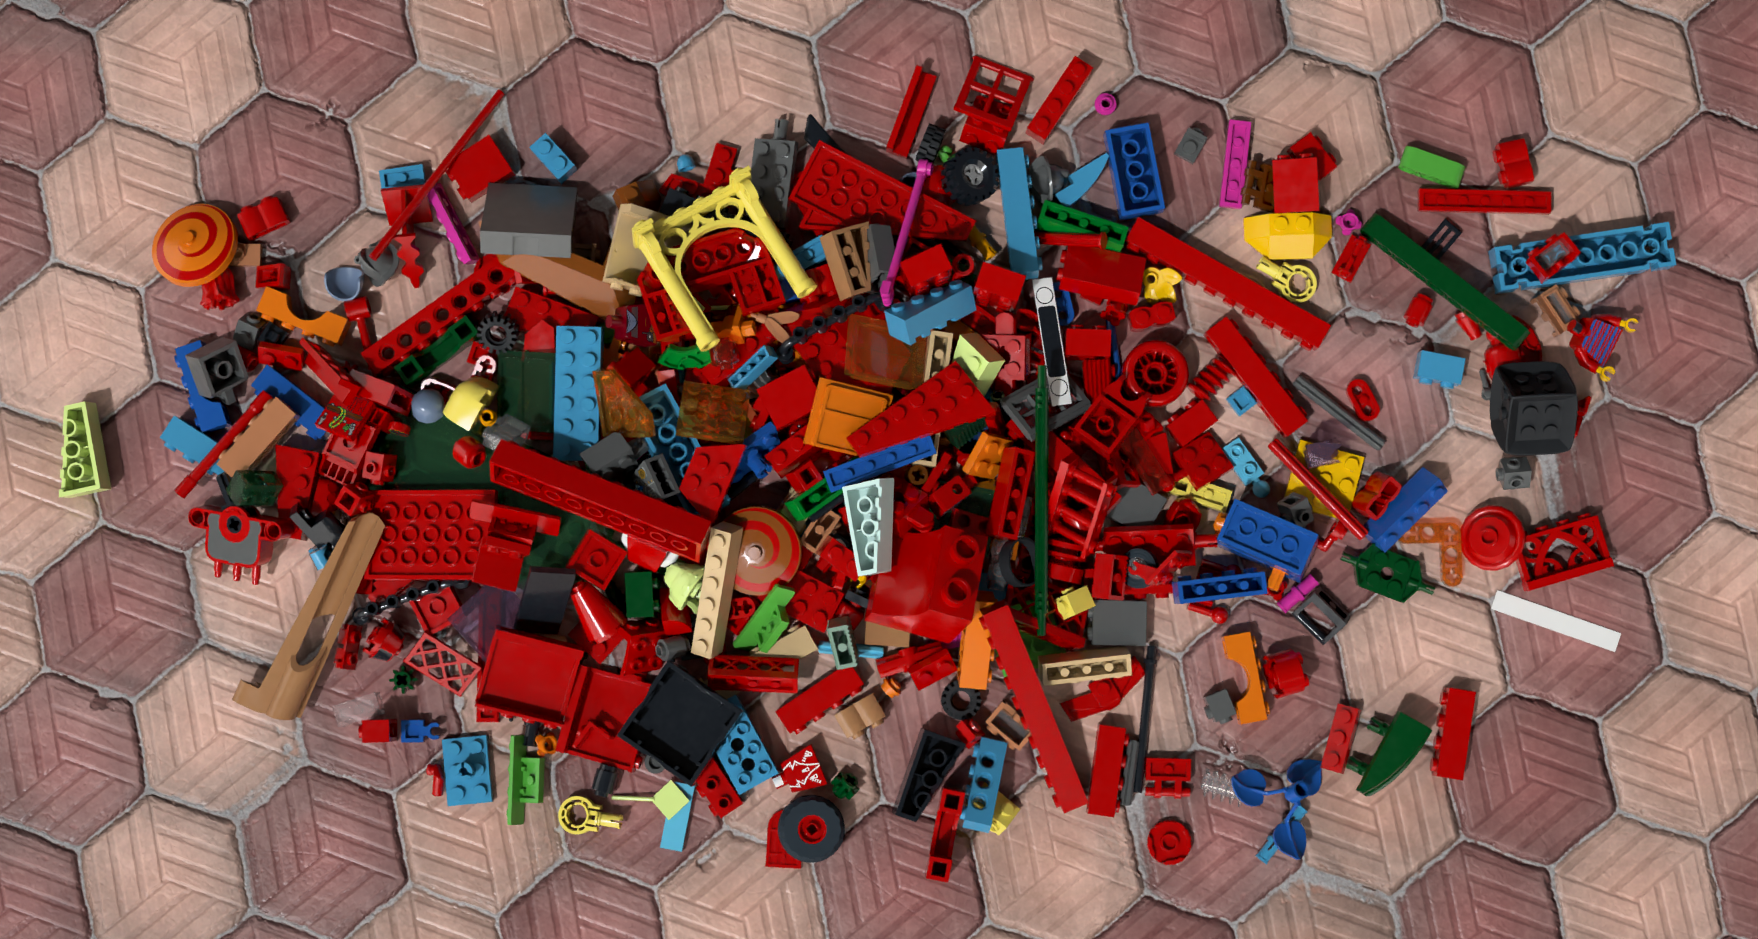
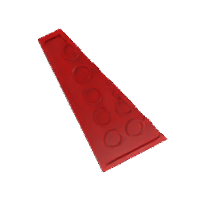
M954 361L852 433L846 440L861 458L886 450L888 447L909 443L908 441L931 436L967 422H975L977 419L986 416H994L996 412L957 361Z

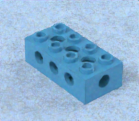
M736 694L728 698V700L744 710V713L716 753L740 795L777 775L779 770ZM735 738H740L744 742V748L740 751L735 750L732 746ZM745 758L754 760V769L747 770L744 768L743 761Z

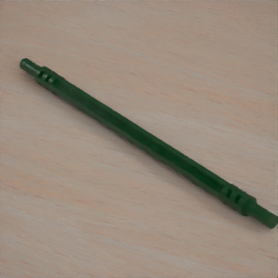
M1038 365V388H1035V613H1037L1039 627L1037 629V636H1046V613H1048L1049 388H1047V365Z

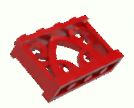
M1589 512L1577 516L1578 520L1570 522L1569 519L1556 522L1557 527L1549 529L1548 525L1535 528L1536 533L1529 535L1525 531V543L1532 542L1535 545L1533 550H1527L1531 554L1537 555L1535 559H1531L1521 552L1516 560L1524 591H1531L1614 566L1598 515L1591 516ZM1582 526H1588L1593 531L1591 540L1586 544L1582 541L1587 537V532L1584 535L1579 534V528ZM1573 527L1571 534L1561 531ZM1549 534L1543 542L1537 538ZM1556 539L1566 541L1577 548L1568 558V570H1564L1558 561L1545 558L1547 551ZM1595 542L1597 543L1602 560H1598L1594 552L1589 548ZM1582 552L1583 555H1580L1579 557H1581L1583 561L1581 564H1577L1574 561V558L1578 553ZM1526 563H1534V580L1530 579ZM1544 563H1551V564H1553V565H1554V571L1551 572V573L1548 572V571H1547V567H1548L1549 565L1543 566V564H1544Z

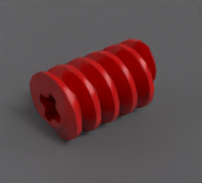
M1218 355L1219 360L1213 358L1211 361L1212 365H1206L1205 369L1207 372H1199L1200 378H1193L1194 384H1187L1190 392L1200 401L1202 399L1211 401L1209 393L1217 395L1215 387L1223 389L1221 381L1224 380L1229 383L1230 380L1227 375L1236 376L1232 366L1220 355Z

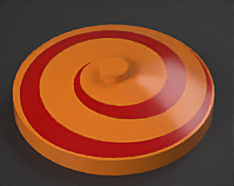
M194 204L181 208L162 223L154 237L152 245L154 265L164 278L175 285L194 287L208 283L223 273L233 260L238 245L237 229L231 218L216 206Z

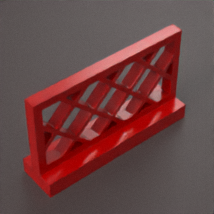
M1016 569L1012 570L1015 577L1022 579L1024 583L1030 577V575ZM1048 583V601L1053 610L1046 613V636H1037V629H1039L1037 618L1033 617L1029 610V607L1035 605V591L1033 589L1035 584L1027 586L1022 591L1008 584L1005 600L1018 630L1072 652L1084 647L1086 639L1083 638L1088 610L1078 613L1065 621L1062 614L1058 611L1057 604L1052 596L1055 593L1063 596L1061 592L1065 589ZM1027 590L1034 601L1029 605L1026 604L1021 595ZM1017 597L1022 609L1016 610L1011 608L1012 598ZM1053 612H1055L1060 622L1057 626L1053 625L1048 617ZM1071 620H1074L1077 626L1076 633L1071 632L1067 625Z

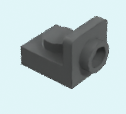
M1188 127L1174 155L1193 165L1207 140V137L1204 136L1205 133L1198 128L1193 127L1191 129Z

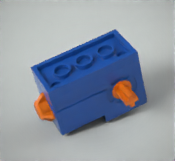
M1234 499L1229 513L1223 511L1218 513L1213 525L1215 533H1217L1218 547L1272 571L1266 584L1267 588L1278 592L1284 577L1298 583L1301 582L1318 544L1319 534L1237 499Z

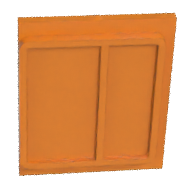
M820 377L803 443L858 456L846 438L891 407L893 395Z

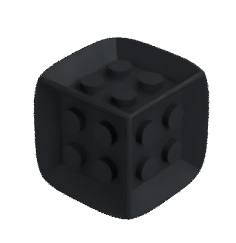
M1547 361L1517 362L1497 366L1492 378L1490 420L1492 432L1500 448L1507 454L1520 456L1558 454L1569 451L1575 437L1578 399L1575 384L1566 368L1559 363Z

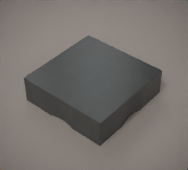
M488 183L480 228V253L571 258L573 229L577 213V187Z

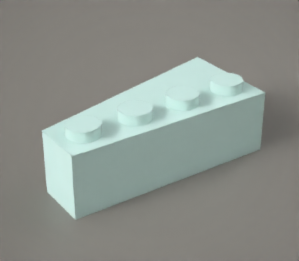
M880 478L842 487L858 576L891 571L894 478Z

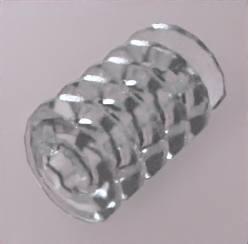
M1205 769L1200 782V789L1203 790L1204 797L1211 792L1212 799H1215L1218 794L1220 795V802L1229 797L1230 805L1235 799L1237 800L1238 807L1243 803L1238 799L1233 790L1232 776L1227 781L1226 773L1219 777L1218 771H1213L1210 775V769Z

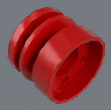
M1061 537L1048 538V544L1052 545V549H1048V555H1050L1048 560V577L1081 584L1084 570L1075 566L1076 562H1086L1087 558L1082 559L1080 556H1077L1078 551L1083 550V546L1070 539Z

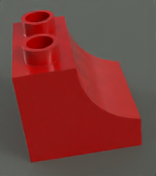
M947 525L927 533H906L901 539L892 534L891 571L874 574L864 621L945 643L953 641L972 622L988 537Z

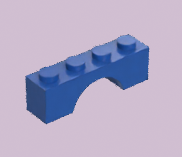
M199 340L175 348L177 355L174 358L178 368H181L183 372L181 381L184 388H188L190 394L188 402L191 409L195 410L197 416L194 418L196 427L203 433L209 434L232 426V422L225 404L212 402L207 397L200 396L185 355L206 345L205 342Z

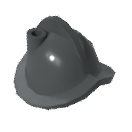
M1046 156L1036 158L1031 163L1028 171L1032 181V188H1029L1031 194L1040 203H1044L1045 200L1052 202L1053 196L1065 189L1068 184V169H1063L1056 164H1049Z
M379 242L370 244L369 248L361 249L354 258V262L361 265L363 272L369 276L371 283L376 287L383 286L398 269L399 257L397 256V249L392 244L387 246L377 261L372 260L369 255Z

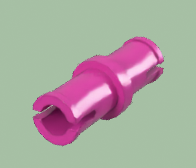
M1309 574L1296 587L1292 586L1290 588L1291 591L1276 604L1286 614L1299 601H1304V597L1318 586L1319 583Z

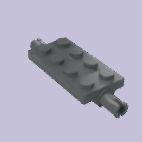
M775 119L773 138H755L751 165V182L758 193L760 201L778 229H788L791 206L789 196L793 190L798 142L786 140L789 121L785 119ZM749 217L748 222L753 223V221Z

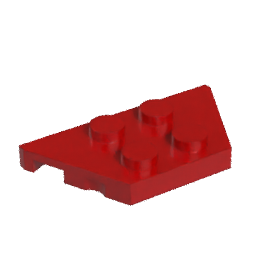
M744 444L696 447L681 482L679 490L700 515L712 521L711 526H714L747 448Z

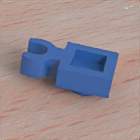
M401 720V743L425 742V736L433 740L439 739L440 735L432 734V728L439 727L440 723L434 722L425 726V720Z

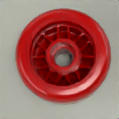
M1160 340L1143 342L1130 351L1122 364L1121 375L1127 376L1123 388L1133 401L1145 395L1147 391L1151 393L1152 397L1145 407L1160 408L1174 402L1187 386L1189 378L1187 361L1182 352L1168 342ZM1149 370L1158 371L1159 380H1151L1148 376Z

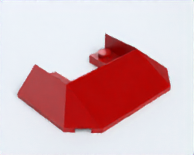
M733 228L695 240L683 257L681 275L691 294L732 283L743 317L760 311L767 315L786 302L767 247L760 238H754L739 228ZM681 244L670 248H680ZM665 254L673 269L675 270L676 256H668ZM647 261L645 268L637 278V282L656 339L661 342H679V336L691 333V330Z

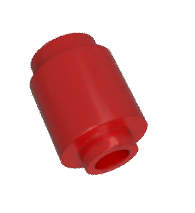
M1419 293L1416 297H1413L1403 316L1406 319V323L1415 328L1424 326L1433 308V300Z

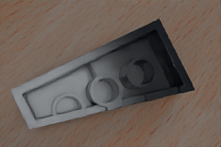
M921 728L892 813L917 822L931 800L932 795L940 786L943 778L953 766L966 744Z

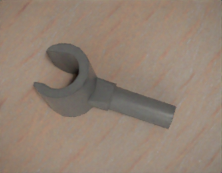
M1480 370L1479 373L1483 384L1481 396L1484 400H1490L1491 388H1489L1485 370Z

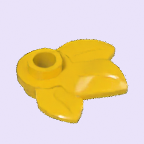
M1156 267L1147 268L1144 270L1142 281L1145 285V299L1151 305H1155L1159 299L1162 302L1175 303L1177 297L1173 285L1180 282L1183 277L1176 270L1169 267L1161 270ZM1149 275L1155 277V282L1149 280Z

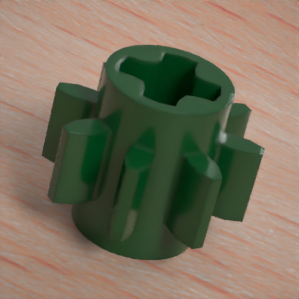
M406 666L401 667V672L393 670L395 676L389 679L390 682L395 684L393 690L402 688V694H406L407 688L415 690L413 683L419 680L412 675L415 670L412 669L407 672ZM400 676H408L406 678L408 683L401 684L402 679Z
M841 771L831 781V784L834 785L832 791L840 799L846 797L850 800L860 790L857 787L858 780L852 773L844 774Z

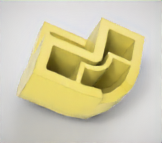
M471 377L454 389L443 409V413L449 420L470 431L475 427L479 415L482 414L481 412L484 408L491 404L500 386L482 377Z

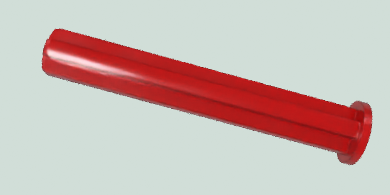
M1034 231V236L1039 237L1040 244L1099 247L1101 250H1105L1107 246V234L1105 232L1085 234Z

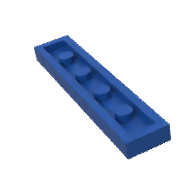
M931 436L921 439L917 438L908 441L909 443L888 447L886 450L823 471L830 492L833 493L841 490L842 487L860 483L937 454Z

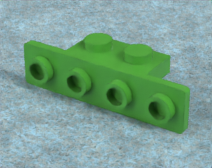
M776 584L733 642L734 648L751 651L758 644L759 651L768 653L789 625L785 606L795 594L794 588Z
M511 735L509 743L508 825L524 824L525 803H543L545 758L526 757L527 746L523 745L524 735Z

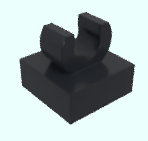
M269 321L258 340L283 345L290 333Z

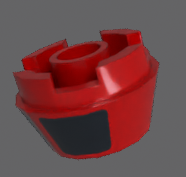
M384 617L381 619L383 623L381 627L375 626L366 640V643L369 644L368 647H364L362 650L369 655V658L388 662L394 655L397 656L404 646L402 643L405 639V634L394 620L390 621Z

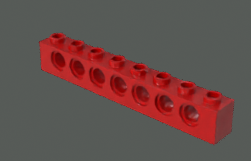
M495 257L361 352V355L378 377L389 375L395 370L393 368L395 365L408 358L418 349L422 351L427 348L433 338L436 336L438 338L442 337L450 326L471 311L475 313L485 306L484 302L488 299L494 300L503 293L502 289L508 285L510 287L516 285L514 270L501 265L498 258ZM494 273H503V279L500 282H493L492 276ZM477 285L485 286V292L482 295L474 294V289ZM461 297L466 298V306L458 308L456 306L457 300ZM442 310L449 312V317L445 321L438 319V314ZM429 323L431 325L430 331L422 334L420 332L421 325ZM405 336H412V344L408 347L403 346V338ZM387 349H394L395 354L393 358L385 359L384 352Z

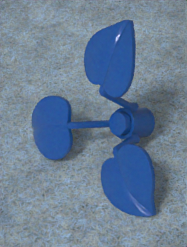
M1305 759L1292 763L1287 770V779L1292 784L1288 787L1271 791H1264L1266 788L1265 778L1256 770L1246 769L1232 776V787L1236 796L1248 806H1260L1264 800L1263 795L1285 793V798L1289 802L1294 803L1285 818V824L1281 823L1275 827L1273 840L1281 852L1296 860H1300L1306 849L1305 829L1300 822L1289 821L1297 807L1301 805L1300 800L1307 796H1312L1319 791L1322 761Z

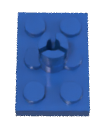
M771 421L738 443L746 445L747 448L731 484L739 482L750 471H753L758 479L768 475L765 469L771 472L772 466L767 463V459L764 456L781 444L776 427Z

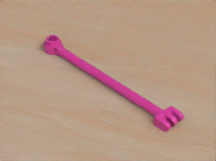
M919 159L916 180L886 281H882L880 294L884 306L892 304L894 283L922 187L928 175L933 174V162H929L930 160Z

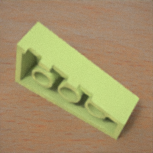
M978 333L960 334L951 363L957 361L981 394L985 396L1005 359ZM964 424L955 426L953 429L947 431H956L959 427L963 426Z
M84 401L64 406L62 434L64 435V447L61 449L63 466L60 469L62 483L61 489H59V497L73 498L111 490L96 403Z

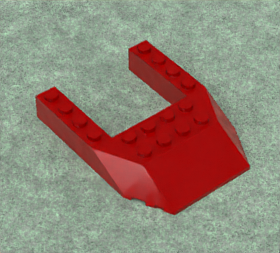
M824 295L819 297L820 301L812 304L798 302L781 312H796L799 314V318L792 323L779 325L791 337L796 327L806 329L812 326V321L815 317L822 316L827 318L832 315V310L835 306L841 305L845 308L852 304L853 298L840 301L838 295L830 298ZM855 312L849 315L844 323L836 322L829 326L825 333H816L810 336L805 344L797 343L793 346L808 367L812 369L818 380L822 377L890 395L897 379H899L904 365L907 364L911 356L900 340L889 335L885 320L872 325L864 312ZM762 323L757 327L755 336H747L744 344L736 343V347H730L718 356L717 360H714L700 370L717 393L730 385L728 379L763 345L773 347L774 350L781 346L782 343L771 334L765 324ZM808 424L764 456L781 479L822 449L821 447L803 443Z

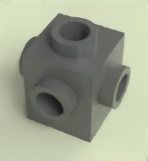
M1527 457L1500 459L1499 468H1496L1495 474L1496 480L1501 482L1503 490L1530 488L1532 470Z
M1292 492L1277 502L1280 518L1305 528L1307 524L1314 520L1312 506L1305 496Z

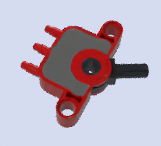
M227 473L219 474L216 480L226 505L222 507L213 505L195 507L189 511L188 520L192 526L206 529L205 552L214 561L215 577L220 578L222 576L223 563L233 565L234 581H240L242 567L252 568V584L258 585L261 578V565L269 563L272 558L273 541L291 537L294 531L293 525L284 518L268 515L261 516L255 506L246 504L244 498L238 499L229 475Z

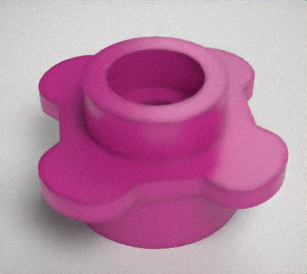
M1348 210L1346 214L1338 216L1335 220L1345 236L1350 235L1354 229H1360L1362 225L1353 210Z

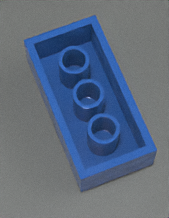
M1149 122L1105 130L1103 138L1106 153L1109 155L1108 164L1119 221L1163 213L1165 204Z

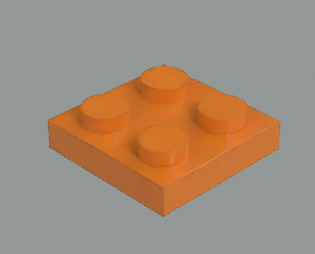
M983 431L962 470L969 475L994 480L999 473L1003 449L1012 447L1015 441L1006 436Z

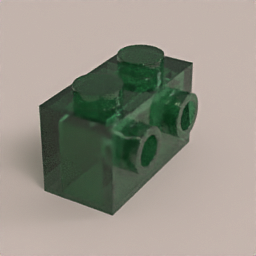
M236 470L226 492L235 505L273 506L284 485L274 471Z

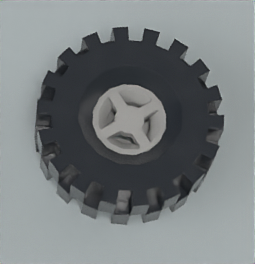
M967 147L950 156L947 159L948 161L944 162L942 166L945 169L941 171V176H945V178L941 182L942 185L946 184L947 186L944 190L946 193L950 191V198L952 200L957 198V203L960 205L965 203V206L976 205L988 199L995 193L996 190L994 188L999 185V182L995 181L1000 178L999 173H995V170L998 169L997 164L993 165L991 163L994 160L992 156L987 158V152L983 150L979 153L980 148L977 147L973 149L972 147Z

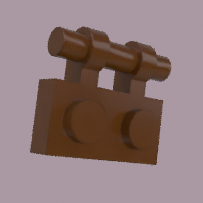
M1249 160L1248 166L1244 171L1246 178L1244 188H1241L1240 193L1242 196L1241 204L1250 205V199L1254 198V208L1274 212L1273 168L1268 164H1260V169L1256 170L1257 162ZM1254 178L1258 179L1256 190L1252 189Z

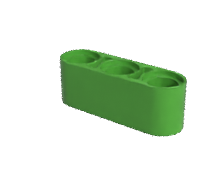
M1411 146L1405 147L1398 166L1404 172L1453 189L1459 188L1466 168L1460 163Z

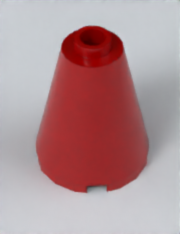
M581 580L572 586L570 596L587 639L591 644H593L594 640L598 644L609 639L618 632L617 627L620 624L622 626L626 624L628 620L626 615L590 582H583Z

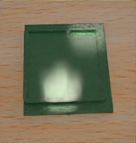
M508 350L503 354V351H501L500 354H497V385L500 386L497 390V429L554 433L556 353Z

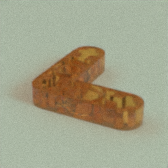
M1451 522L1415 523L1407 532L1416 531L1415 527H1418L1416 533L1418 540H1415L1416 536H1408L1407 540H1404V536H1402L1398 542L1401 544L1439 543L1441 581L1448 587L1459 585L1462 581L1463 573L1461 531L1458 525ZM1448 526L1452 531H1455V535L1451 536V542L1456 541V545L1444 546V542H1449V536L1444 534V531L1448 530ZM1425 527L1433 530V537L1430 540L1422 536V530ZM1449 548L1456 552V558L1453 561H1448L1445 558V551ZM1457 563V568L1452 567V573L1457 575V579H1454L1453 583H1451L1450 579H1446V575L1450 574V567L1445 568V564L1452 565Z

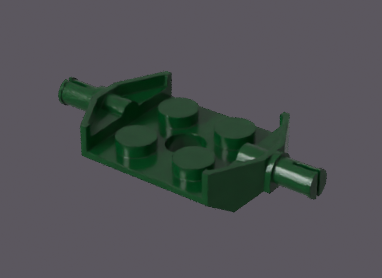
M1371 544L1358 556L1344 551L1340 560L1350 563L1354 567L1356 586L1404 603L1417 591H1423L1430 595L1434 593L1432 590H1435V586L1422 581L1420 562L1418 560H1412L1389 550L1383 552L1375 546L1376 544ZM1384 567L1389 568L1392 572L1389 580H1384L1380 575Z

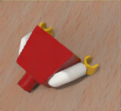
M622 533L621 541L628 552V560L637 564L641 572H657L659 567L665 568L675 563L679 557L675 553Z

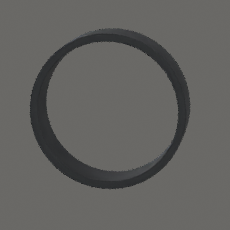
M1020 537L1017 540H1008L1000 550V571L1009 585L1019 588L1035 584V542L1030 538ZM1017 542L1022 543L1027 548L1032 561L1031 574L1025 583L1020 582L1015 577L1010 564L1011 551Z

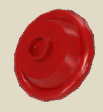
M1487 505L1475 509L1466 517L1460 528L1459 543L1463 555L1472 565L1482 570L1497 571L1509 567L1519 558L1525 545V531L1522 522L1513 511L1503 506Z

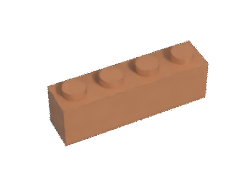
M275 397L268 400L263 406L265 410L259 416H254L248 423L249 428L244 433H239L233 440L234 445L230 449H225L218 457L220 460L217 465L236 482L242 483L301 417L282 399Z

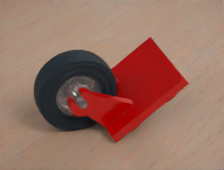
M1143 548L1131 549L1123 555L1128 557L1125 583L1133 588L1166 585L1174 578L1173 573L1178 568L1182 569L1189 562L1188 558L1192 553L1190 550H1174L1159 566L1158 559L1151 551Z

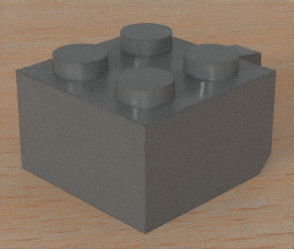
M221 337L185 355L200 396L207 398L219 396L221 403L226 405L236 401L233 393L234 386L248 380V373L236 340Z
M614 432L580 453V456L590 474L595 473L607 481L622 483L632 478V474L639 467L637 459L646 453L649 448L641 436L626 442L621 433Z

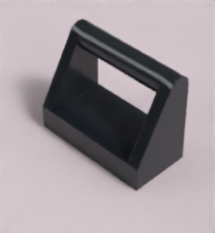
M1320 586L1292 612V615L1322 645L1326 644L1347 625L1351 618ZM1311 602L1336 625L1327 635L1320 631L1301 612Z

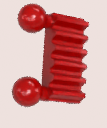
M1202 559L1196 579H1199L1200 574L1213 573V577L1221 576L1222 571L1235 570V574H1242L1240 567L1235 564L1224 566ZM1213 600L1188 603L1186 610L1211 617L1213 622L1217 624L1225 623L1229 616L1228 611L1224 607L1211 608Z

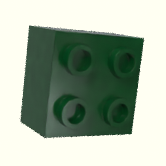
M654 572L625 573L627 618L658 617V613L661 612L660 599H657L656 590L660 589V577L656 576Z

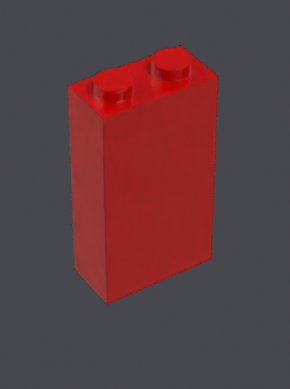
M1067 246V250L1062 249L1060 263L1064 264L1063 268L1059 267L1056 280H1060L1059 290L1137 306L1141 293L1146 258L1106 249L1101 250L1096 247Z

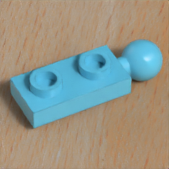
M1238 437L1222 448L1234 466V472L1246 487L1252 483L1254 495L1259 498L1266 497L1270 493V486L1266 481L1259 479L1264 472Z

